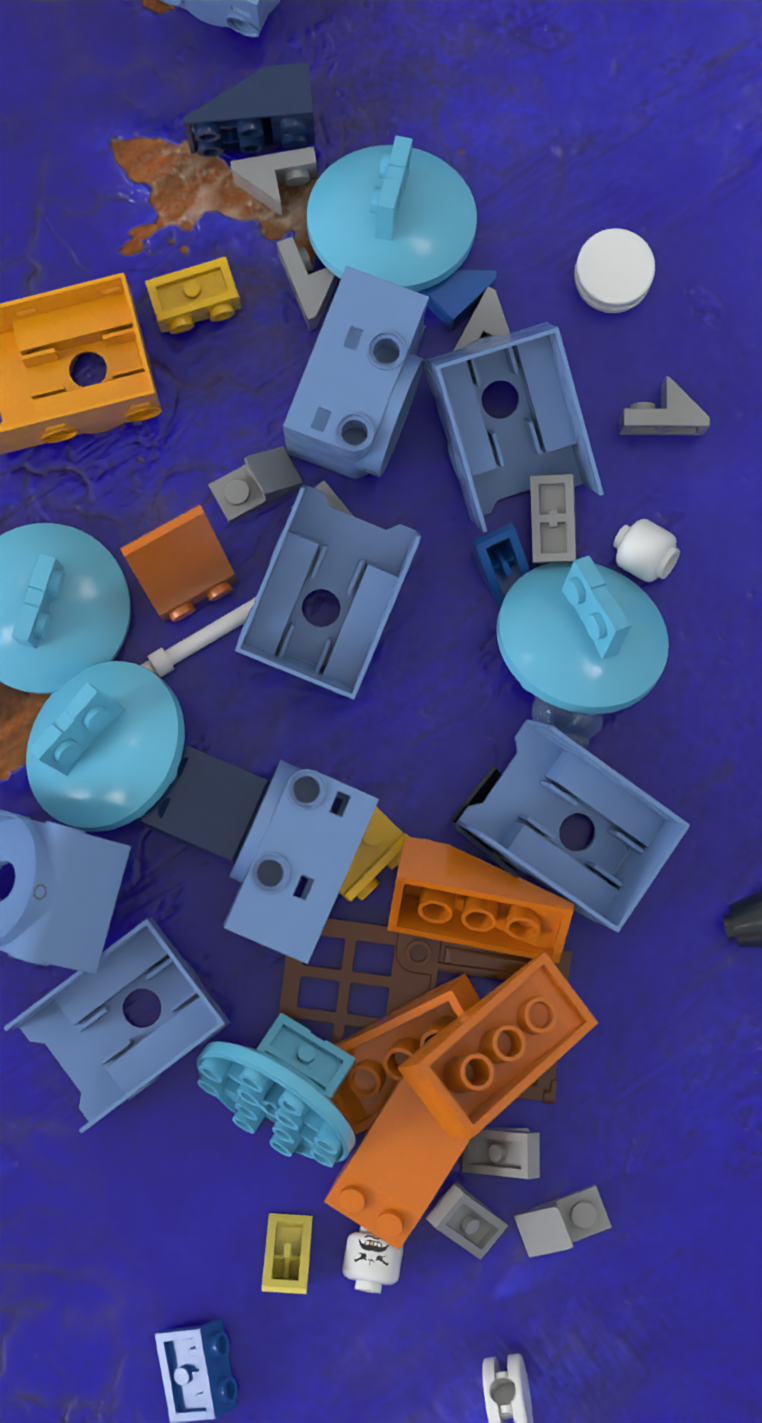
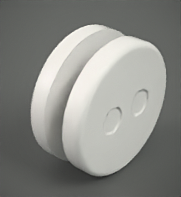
M619 228L600 231L590 237L580 250L574 270L576 288L582 299L596 310L606 313H621L630 310L644 299L651 286L655 274L654 256L648 244L634 232Z
M519 1353L508 1355L507 1372H501L496 1356L485 1358L483 1360L482 1374L488 1422L508 1423V1419L514 1418L515 1423H533L530 1390L522 1356Z

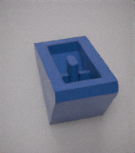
M456 270L440 283L417 292L429 297L427 307L452 331L478 306L487 287L495 288L496 270Z
M512 523L473 541L470 549V554L499 610L512 585L530 571L516 529Z

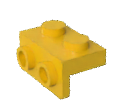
M226 256L145 281L161 333L170 331L171 334L183 333L192 329L195 322L208 318L213 322L222 321L232 317L235 314L234 310L242 308Z

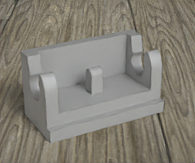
M574 475L530 476L533 563L545 565L549 563L574 562V560H577Z

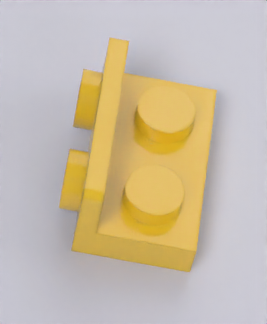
M377 806L339 891L348 901H352L356 896L361 901L365 899L379 884V881L375 878L386 865L392 870L399 864L404 837L408 836Z

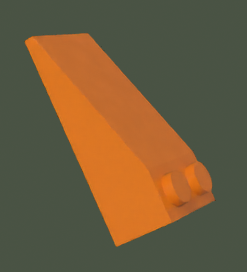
M201 505L194 507L120 548L163 622L171 618L172 622L184 619L195 611L194 604L207 597L212 602L227 595L233 590L230 584L237 581L235 573Z
M405 836L387 931L532 959L540 953L546 952L553 963L559 964L574 911V903L519 877L515 878L510 873L449 844Z
M542 952L428 1040L397 1069L451 1140L473 1138L595 1027L598 1022L546 952Z
M465 973L428 991L335 1044V1046L356 1058L355 1064L332 1098V1101L352 1128L354 1135L369 1128L403 1075L397 1068L428 1040L480 1001L478 994Z
M402 1076L339 1172L324 1202L400 1250L471 1138L451 1140L407 1080Z

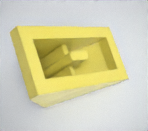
M269 1213L262 1291L307 1294L313 1216Z

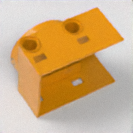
M124 272L0 304V414L2 418L0 424V455L45 443L68 440L84 433L105 432L123 423L153 418L162 412L151 371L150 359L144 344L132 293ZM92 352L100 355L107 364V373L101 383L86 387L77 385L70 376L72 361L83 353Z

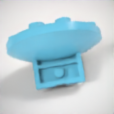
M397 135L393 145L367 147L345 155L322 173L309 197L307 230L316 255L340 279L346 266L415 292L440 283L453 274L467 258L476 232L477 212L473 195L457 171L440 158L428 152L412 148L413 139Z
M29 524L0 535V682L28 693L52 694L87 667L113 661L122 648L128 633L131 619V598L123 571L111 553L92 536L62 524Z
M590 556L569 563L545 564L524 574L507 592L497 619L498 646L511 673L526 691L533 693L553 706L567 711L597 715L619 711L632 706L653 689L664 670L668 657L669 643L666 626L658 608L650 597L638 585L622 574L607 567L594 564Z
M110 661L87 667L69 680L57 692L52 693L36 717L30 732L26 753L29 784L41 807L61 823L75 829L90 832L112 830L141 818L161 798L168 786L175 780L182 757L185 739L184 719L180 704L172 689L159 676L140 665L124 661Z
M280 1013L257 1049L227 1042H211L205 1046L198 1056L197 1068L201 1076L197 1081L198 1085L210 1095L217 1097L229 1110L235 1113L232 1118L233 1122L248 1133L254 1134L265 1116L274 1122L275 1125L272 1131L275 1134L269 1143L279 1153L291 1157L296 1152L315 1159L324 1166L333 1167L335 1162L345 1160L355 1145L356 1140L353 1130L332 1101V1098L352 1069L356 1058L329 1041H323L311 1033V1030L285 1014Z

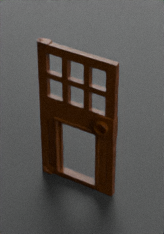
M327 918L320 936L345 939L342 968L306 965L286 955L278 1016L280 1013H283L294 1021L296 1018L333 1023L331 1043L335 1045L343 1040L345 1025L367 1027L382 1018L347 1012L351 983L389 988L386 1015L436 988L438 971L455 974L465 973L470 976L507 980L533 959L387 931L388 926ZM356 941L395 946L391 975L353 971ZM563 949L559 964H554L568 982L572 951ZM302 976L339 981L335 1011L297 1005ZM558 1060L517 1098L554 1104L557 1089V1079L555 1078Z

